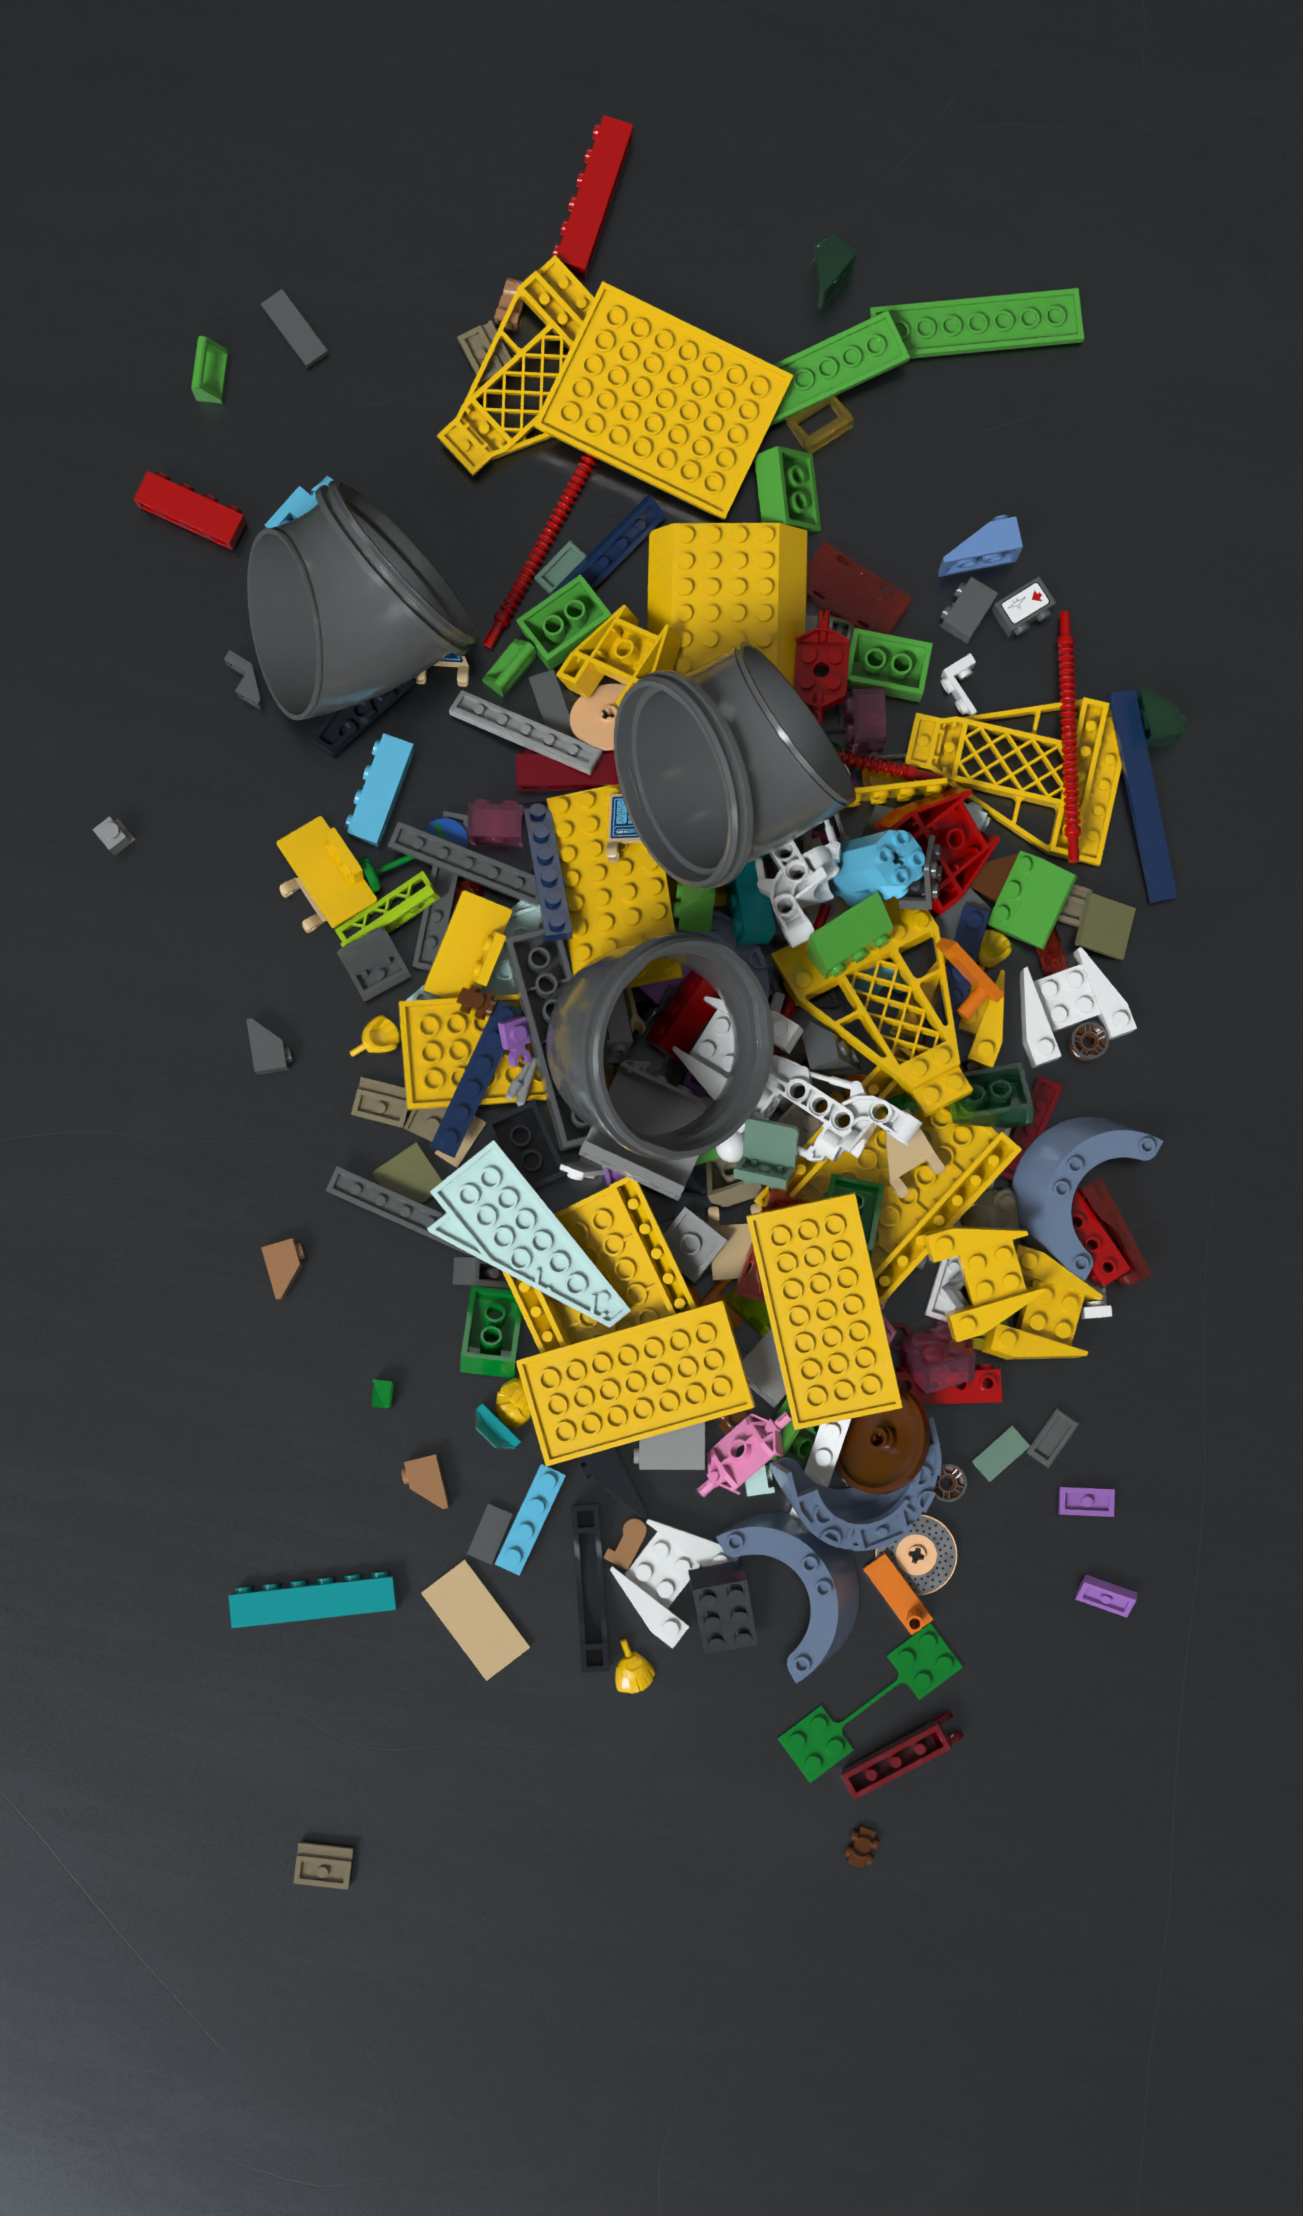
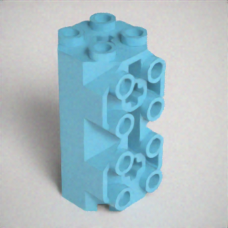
M887 830L840 843L842 853L841 861L837 864L839 872L828 881V885L834 898L842 897L850 908L875 892H878L883 902L893 896L899 899L909 891L908 886L913 881H917L924 875L923 865L925 863V856L922 853V848L913 836L904 830Z

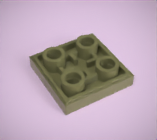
M1087 893L1074 945L1118 960H1124L1136 908L1094 893Z
M417 1142L371 1172L380 1186L420 1204L432 1198L433 1195L430 1191L442 1182V1179Z

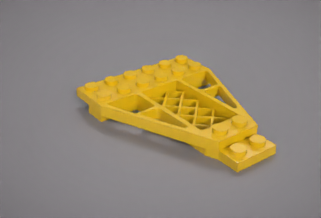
M556 255L538 271H534L517 287L457 417L437 435V438L472 476L490 460H495L553 438L543 433L526 439V436L534 429L535 421L542 409L543 397H547L549 392H543V378H556L558 373H543L544 359L559 360L560 371L562 362L567 356L563 355V344L570 350L594 300L590 292ZM519 300H523L546 325L522 349L504 332ZM500 339H503L516 355L479 388V383ZM544 341H560V355L544 354ZM541 343V354L530 353ZM525 358L541 359L540 373L525 372ZM522 361V372L511 371ZM506 376L522 377L521 391L505 390ZM525 377L540 378V391H524ZM503 378V390L492 389ZM486 395H502V408H486ZM505 395H520L521 409H505ZM484 396L482 407L478 401ZM524 396H540L539 410H523ZM489 413H502L501 426ZM505 414H520V428H505ZM523 414L537 415L523 428ZM506 432L517 434L511 438Z
M1083 697V699L1076 700L1074 703L1078 709L1077 723L1075 725L1078 728L1075 731L1078 735L1075 739L1078 741V744L1075 746L1078 748V752L1075 754L1079 757L1075 761L1079 763L1076 767L1079 773L1076 775L1079 776L1077 783L1080 785L1077 788L1080 792L1077 796L1080 798V801L1077 803L1080 805V809L1077 811L1081 813L1080 817H1078L1081 820V823L1078 824L1081 827V836L1078 837L1079 862L1100 866L1122 764L1109 706L1110 703ZM1062 703L966 717L938 718L921 713L915 714L904 766L908 764L916 765L917 769L941 774L943 778H948L947 787L950 789L954 787L969 788L1012 798L1015 801L1012 820H1009L973 794L968 796L966 800L983 807V811L988 813L989 816L1045 854L1068 859V838L1064 835V828L1067 826L1064 823L1067 819L1064 817V813L1067 811L1063 808L1066 805L1063 801L1066 798L1063 795V792L1066 790L1063 788V784L1066 782H1062L1057 774V771L1064 767L1061 764L1054 769L1046 757L1056 750L1063 756L1064 753L1061 750L1064 746L1061 744L1062 740L1036 734L1040 713L1061 710L1060 706L1063 705ZM1035 715L1031 733L984 723V721ZM967 730H972V732L966 735ZM980 732L987 744L976 751L969 738ZM988 734L998 736V738L991 741ZM1006 738L1013 750L1002 757L994 744ZM1014 740L1024 742V744L1018 747ZM965 743L972 754L960 761ZM1032 744L1039 756L1028 763L1020 750ZM1040 746L1051 749L1044 753ZM990 747L998 760L986 767L978 754ZM1016 753L1024 766L1011 772L1004 760ZM974 757L982 770L970 776L962 764ZM1042 759L1050 772L1038 778L1030 766ZM1000 763L1008 776L996 782L989 769ZM958 768L964 777L957 776ZM1026 769L1034 782L1022 788L1015 775ZM984 773L990 783L974 779ZM1052 775L1060 788L1048 794L1041 781ZM1010 779L1016 789L1000 785ZM1036 785L1042 795L1027 792V790ZM1061 792L1059 799L1053 798L1054 795ZM1021 802H1030L1055 809L1056 815L1049 845H1046L1016 824Z
M895 896L883 902L894 927L891 941L880 949L875 947L869 951V955L861 962H852L837 977L832 975L826 980L823 978L806 955L809 940L793 949L788 945L772 953L771 960L784 980L783 985L795 1005L801 1006L893 1077L898 1085L912 1096L924 1118L972 1093L973 1089L959 1067L960 1058L943 953L935 946L940 941L939 927L928 910L899 909V899H896ZM933 938L938 969L921 978H915L900 953ZM876 966L873 976L863 973ZM879 966L895 971L892 981L876 977ZM897 972L906 985L895 982ZM856 978L871 982L869 993L853 989ZM936 978L940 979L947 1026L942 1024L920 988ZM874 983L890 988L887 998L871 994ZM839 985L855 1012L834 1021L808 1000ZM897 989L907 992L906 1003L891 1000L892 990ZM911 994L919 1007L908 1004ZM859 998L866 999L865 1006ZM869 1000L885 1005L882 1016L867 1012ZM888 1006L903 1010L900 1021L885 1017ZM906 1011L922 1015L919 1026L903 1022ZM924 1017H926L933 1030L922 1027ZM859 1019L882 1057L842 1026ZM873 1020L880 1022L878 1029ZM883 1023L898 1027L896 1038L880 1034ZM901 1028L917 1032L914 1043L898 1039ZM920 1033L935 1037L933 1048L917 1044ZM886 1042H887V1043H890V1044H894V1045H893V1048H892V1052H891V1050L889 1049V1047H888V1045L886 1044ZM896 1045L912 1049L909 1060L894 1057ZM915 1051L922 1052L920 1055L913 1058Z

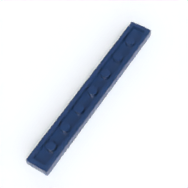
M1136 690L1110 693L1107 696L1110 703L1109 706L1149 902L1154 903L1178 898Z

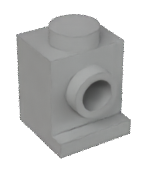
M109 816L93 829L114 856L136 840L119 818L113 821Z

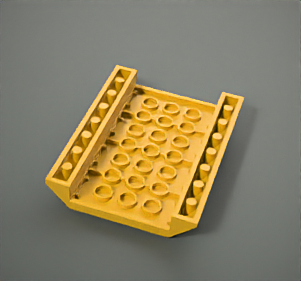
M673 523L654 529L649 533L647 631L659 636L664 626L668 624L682 640L673 671L685 674L718 658L738 646L741 642H748L762 652L794 687L796 637L806 633L807 530L782 523Z
M896 1045L894 1057L909 1060L911 1051L908 1048ZM878 1066L861 1083L868 1096H875L887 1101L906 1092L914 1101L912 1096L901 1088L893 1077ZM961 1100L925 1118L914 1101L917 1111L912 1113L917 1120L922 1122L920 1128L945 1166V1171L939 1175L933 1173L925 1160L900 1176V1179L909 1191V1194L904 1198L896 1196L889 1183L885 1130L877 1125L859 1158L843 1151L835 1162L828 1158L825 1162H811L797 1154L796 1174L786 1190L772 1189L767 1186L756 1197L754 1202L764 1212L827 1198L831 1174L885 1185L874 1248L870 1260L881 1306L928 1254L922 1234L943 1227L954 1226L1022 1150L1002 1131L998 1134ZM883 1107L878 1108L876 1118L878 1120L885 1119L887 1115L884 1113ZM843 1115L839 1118L838 1125L840 1128H845L850 1124L849 1115ZM821 1126L802 1148L808 1150L810 1145L813 1146L824 1127Z
M625 1177L609 1185L610 1187L554 1214L631 1310L610 1328L502 1271L540 1353L698 1308L639 1182Z

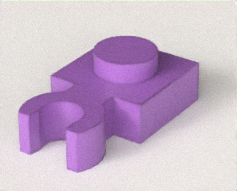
M517 1016L498 1023L502 1048L510 1050L508 1054L509 1065L518 1067L519 1055L522 1062H531V1055L525 1049V1044L531 1043L526 1017Z

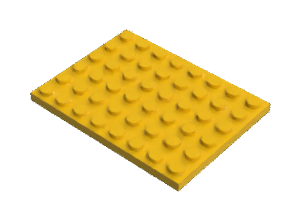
M602 281L535 421L534 428L725 520L793 375Z

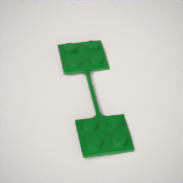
M930 1623L886 1655L897 1669L898 1678L841 1722H834L820 1705L777 1738L810 1783L854 1750L843 1736L842 1728L898 1684L905 1683L911 1688L917 1698L921 1700L963 1668Z

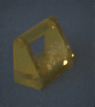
M835 396L786 419V423L804 450L810 454L851 429L854 422L850 412ZM830 404L838 417L808 436L798 424Z

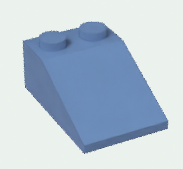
M1000 515L993 518V521L987 523L944 556L938 570L939 577L1016 562L1023 548L1016 516L1009 518L1008 515Z

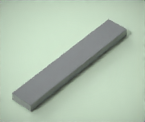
M461 690L449 709V714L588 775L592 774L603 756V750L588 745L585 742Z

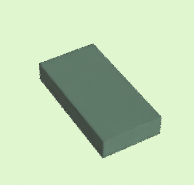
M569 541L534 577V581L550 594L587 555L572 541Z
M1010 1426L971 1462L988 1482H991L1027 1450L1030 1445L1013 1426Z

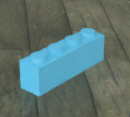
M384 733L381 740H376L372 750V754L375 755L372 765L367 764L364 771L363 779L366 781L363 790L358 789L354 799V804L357 805L354 814L350 813L345 823V829H348L347 834L349 838L377 848L380 847L415 752L413 743Z
M541 1463L495 1565L520 1576L567 1474Z

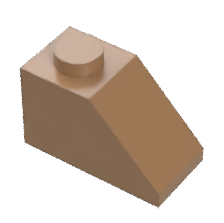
M293 1238L261 1247L276 1300L285 1299L303 1266L301 1259L305 1258L302 1244L296 1243V1240Z
M438 1454L404 1462L405 1468H401L404 1485L409 1484L411 1490L440 1508H449V1500Z

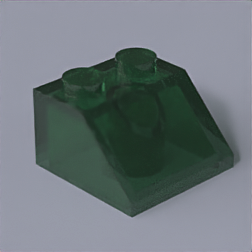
M834 233L828 239L822 238L815 248L813 276L817 308L820 310L825 307L854 272L857 251Z
M1146 686L1141 687L1136 695L1147 749L1150 750L1175 744L1185 733L1184 729L1187 728L1184 713L1180 714L1179 706Z

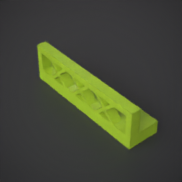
M424 871L420 872L378 900L376 904L335 929L342 941L340 943L342 948L346 944L354 942L367 935L370 931L380 927H385L389 934L441 899ZM423 880L426 886L412 895L414 885ZM397 897L405 898V901L390 910L392 900ZM374 912L383 913L381 917L368 925L371 914ZM352 927L361 928L360 931L349 938L344 934V932Z

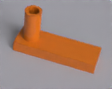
M942 937L935 945L975 988L956 1010L961 1018L969 1021L987 999L999 1002L1005 995L956 941Z
M883 1552L863 1567L865 1573L911 1635L920 1631L925 1625L934 1620L932 1614L886 1552Z

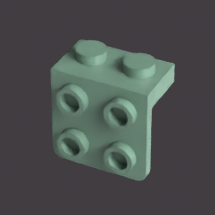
M749 1117L745 1122L743 1156L734 1168L733 1178L743 1180L749 1184L758 1183L767 1185L772 1189L786 1190L796 1174L799 1129L793 1125Z

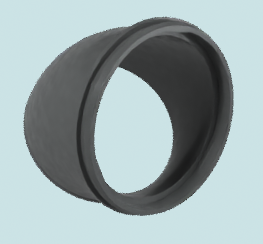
M341 479L330 481L328 486L322 485L316 490L315 495L318 505L288 523L260 531L253 542L249 556L247 574L248 610L258 662L273 699L282 712L293 720H303L333 713L383 695L412 680L438 663L449 653L458 656L466 655L470 651V644L475 643L478 635L475 624L460 599L420 549L376 504L354 486Z
M741 642L725 654L685 674L673 670H659L647 674L632 685L620 702L614 727V756L619 786L626 809L638 836L652 858L669 876L684 885L696 888L724 886L739 876L745 864L761 858L797 839L856 800V792L851 777L837 750L814 714L776 666L762 652L748 642Z
M671 933L661 935L641 944L622 947L603 954L586 964L569 980L561 991L551 1013L546 1039L547 1059L557 1090L571 1110L594 1129L609 1135L618 1144L640 1156L656 1160H681L708 1152L725 1142L745 1123L757 1106L766 1086L772 1064L774 1031L771 1010L763 987L754 972L738 954L724 944L696 934ZM662 958L682 964L703 977L717 992L731 1020L734 1035V1053L727 1081L718 1097L704 1113L676 1130L661 1134L643 1135L623 1121L610 1100L604 1076V1041L611 1013L623 989L649 962Z

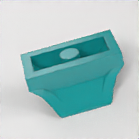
M484 1403L476 1409V1430L495 1448L515 1449L522 1442Z

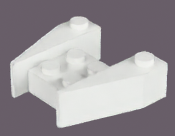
M1082 947L1073 953L1077 966L1036 981L1032 980L1028 967L1020 972L1022 1041L1032 1069L1061 1057L1053 1035L1054 1032L1095 1017H1098L1100 1025L1107 1031L1109 1041L1137 1029L1128 1003Z
M705 996L703 1000L717 1010L689 1055L675 1046L672 1050L715 1101L730 1073L734 1053V1035L731 1020L723 1001ZM771 1010L774 1045L790 1054L804 1030L798 1024Z
M648 1518L646 1523L657 1532L625 1574L614 1565L610 1567V1571L649 1630L673 1649L690 1627L687 1622L669 1609L670 1605L690 1580L688 1570L697 1569L700 1566L708 1567L738 1561L739 1559L726 1555L720 1544L715 1541Z

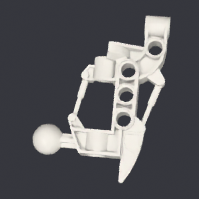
M845 765L849 775L851 776L849 768ZM829 819L824 821L825 831L829 840L827 845L818 846L801 855L794 841H791L769 853L779 869L774 879H766L761 858L756 859L755 862L759 892L770 898L777 922L792 949L808 941L810 934L815 932L810 920L803 913L802 908L834 899L829 889L828 881L839 872L837 864L841 861L842 850ZM791 853L789 857H781L783 854ZM797 874H803L799 879L793 878ZM784 908H792L789 912H781Z
M777 1055L772 1057L766 1086L759 1104L750 1116L769 1120L783 1097L822 1121L824 1129L814 1145H810L808 1150L798 1146L797 1154L811 1162H825L827 1158L835 1162L843 1151L859 1158L877 1125L886 1130L889 1135L908 1146L922 1122L889 1102L875 1096H868L859 1081L852 1082L834 1076L829 1077L811 1072L807 1067ZM812 1078L850 1089V1099L841 1104L812 1086ZM798 1086H805L804 1096L796 1099L794 1097V1090ZM821 1100H827V1110L823 1113H817V1103ZM884 1106L887 1107V1117L878 1120L876 1118L877 1109ZM843 1115H849L850 1124L845 1128H840L838 1125L839 1118ZM745 1123L730 1138L716 1147L717 1154L722 1160L728 1163H736L742 1158Z

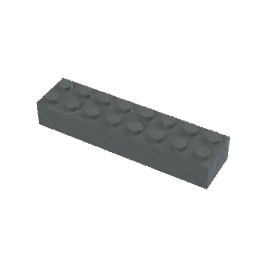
M543 929L506 938L504 948L522 1013L527 1020L532 1050L560 1151L582 1146L591 1126L578 1117L563 1100L552 1079L547 1059L546 1039L551 1013L561 991L573 977L563 940L545 942Z

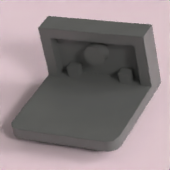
M936 835L929 836L923 866L924 875L917 881H913L908 886L909 891L899 898V909L932 910L934 899L939 898V883L937 881H942V865H938L937 862L941 858V844H936Z
M385 927L370 931L358 940L346 944L337 952L364 1002L411 977Z

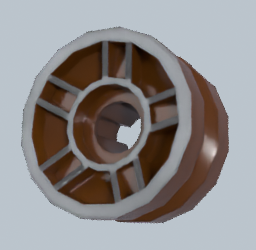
M1095 1022L1082 1023L1072 1031L1069 1037L1070 1051L1076 1058L1082 1061L1096 1060L1105 1053L1109 1046L1107 1031L1103 1026ZM1086 1037L1094 1038L1092 1046L1085 1045L1084 1039Z
M941 1464V1475L937 1477L934 1488L936 1494L934 1497L944 1502H954L965 1493L967 1478L958 1466ZM948 1477L953 1481V1484L945 1488L942 1485V1481Z

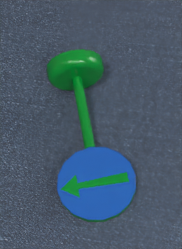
M436 819L424 829L426 833L468 848L467 832L460 823L453 819ZM405 855L377 868H374L369 857H362L359 859V862L374 893L381 889L378 874L415 858Z

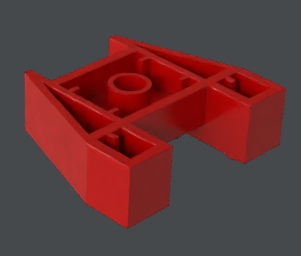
M954 787L892 810L875 824L878 832L887 830H904L909 832L915 840H918L925 854L927 852L929 836L936 835V844H941V858L937 862L938 865H942V881H937L939 883V898L934 899L932 910H928L929 912L943 914L962 899L1000 841L999 836L981 834L963 801L973 793L972 789Z

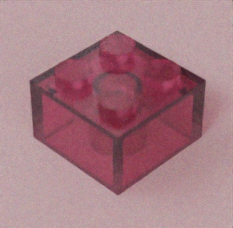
M885 688L852 689L850 697L846 698V704H844L845 720H849L847 730H845V744L850 746L853 753H882L887 742Z
M484 799L475 800V803H468L467 836L470 845L523 847V806L518 805L517 801L504 800L501 804H491L490 800Z
M948 1324L901 1338L900 1365L926 1394L974 1380L976 1353L964 1340L956 1342L952 1339Z

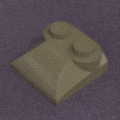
M721 1158L706 1162L707 1196L711 1203L717 1204L720 1207H728L756 1198L765 1189V1185L758 1183L749 1184L743 1180L733 1178L734 1168L738 1162L728 1163Z
M1005 1186L985 1190L960 1218L961 1226L1020 1229L1016 1197L1010 1187Z

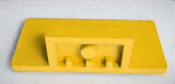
M865 768L863 771L860 770L862 787L855 788L856 800L847 807L860 806V802L871 801V804H883L890 798H897L899 802L913 800V796L924 795V798L943 792L948 785V778L914 780L911 782L906 781L904 777L898 779V775L890 777L889 773L884 776L883 772H879V774H876L875 770L868 772V769Z
M322 816L315 818L277 841L278 848L332 928H336L377 903L376 896L364 880L363 869L335 827L330 829Z
M463 890L423 989L447 999L458 998L463 987L469 989L473 985L481 990L482 985L487 986L507 937L503 933L512 910Z

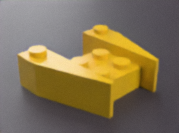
M622 605L569 654L556 676L569 690L588 699L604 675L626 685L615 701V704L619 707L625 693L638 680L655 671L673 670L682 640L668 624L664 626L659 636L638 627L639 620L626 605Z
M943 954L944 964H946L947 958ZM937 961L926 975L938 969ZM1001 969L997 973L994 983L1004 993L1005 971ZM939 978L920 987L934 1010L941 988ZM971 984L967 997L975 989ZM911 994L908 1004L919 1007ZM1004 996L999 1002L987 999L969 1021L961 1018L958 1031L973 1036L964 1061L975 1062L980 1068L988 1071L993 1068L1002 1045ZM898 1009L895 1016L896 1020H901L902 1009ZM906 1011L903 1022L919 1026L922 1015ZM892 1025L889 1033L896 1035L898 1027ZM901 1028L899 1037L915 1042L917 1032Z
M947 1226L922 1234L929 1259L935 1263L952 1257H958L971 1305L945 1312L952 1339L956 1342L984 1335L1044 1293V1288L1039 1285L1030 1288L1025 1286L1013 1244L1014 1239L1028 1235V1232L1024 1229Z
M1022 1245L1014 1246L1023 1279L1028 1282L1026 1288L1039 1285L1044 1288V1293L1020 1309L1016 1328L999 1323L986 1333L982 1352L1007 1360L1079 1358L1087 1356L1088 1351L1072 1347V1342L1083 1301L1102 1300L1103 1295L1044 1252Z

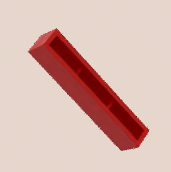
M603 115L601 124L596 123L592 136L595 142L593 148L588 147L584 160L587 166L585 172L580 171L576 184L579 190L577 196L572 195L568 208L571 214L569 220L564 219L560 232L563 238L561 244L556 243L553 251V256L556 255L573 275L585 279L633 138V124Z

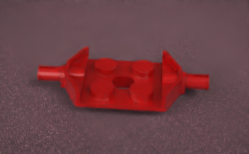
M824 610L819 611V626L796 637L797 646L793 688L806 705L811 708L812 713L821 726H823V712H825V709L846 700L850 652L849 639L829 627L831 612L825 610V613ZM818 666H827L829 673L825 677H817L815 669Z

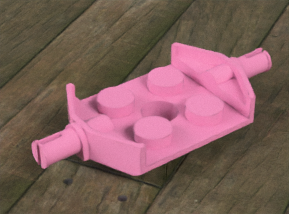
M784 1411L775 1421L772 1419L768 1421L752 1413L707 1452V1477L709 1479L697 1488L699 1493L706 1497L715 1487L720 1486L740 1495V1491L737 1490L738 1487L775 1455L780 1458L783 1457L782 1434L780 1432L782 1428L792 1421L791 1415ZM744 1445L743 1454L740 1457H736L737 1449Z

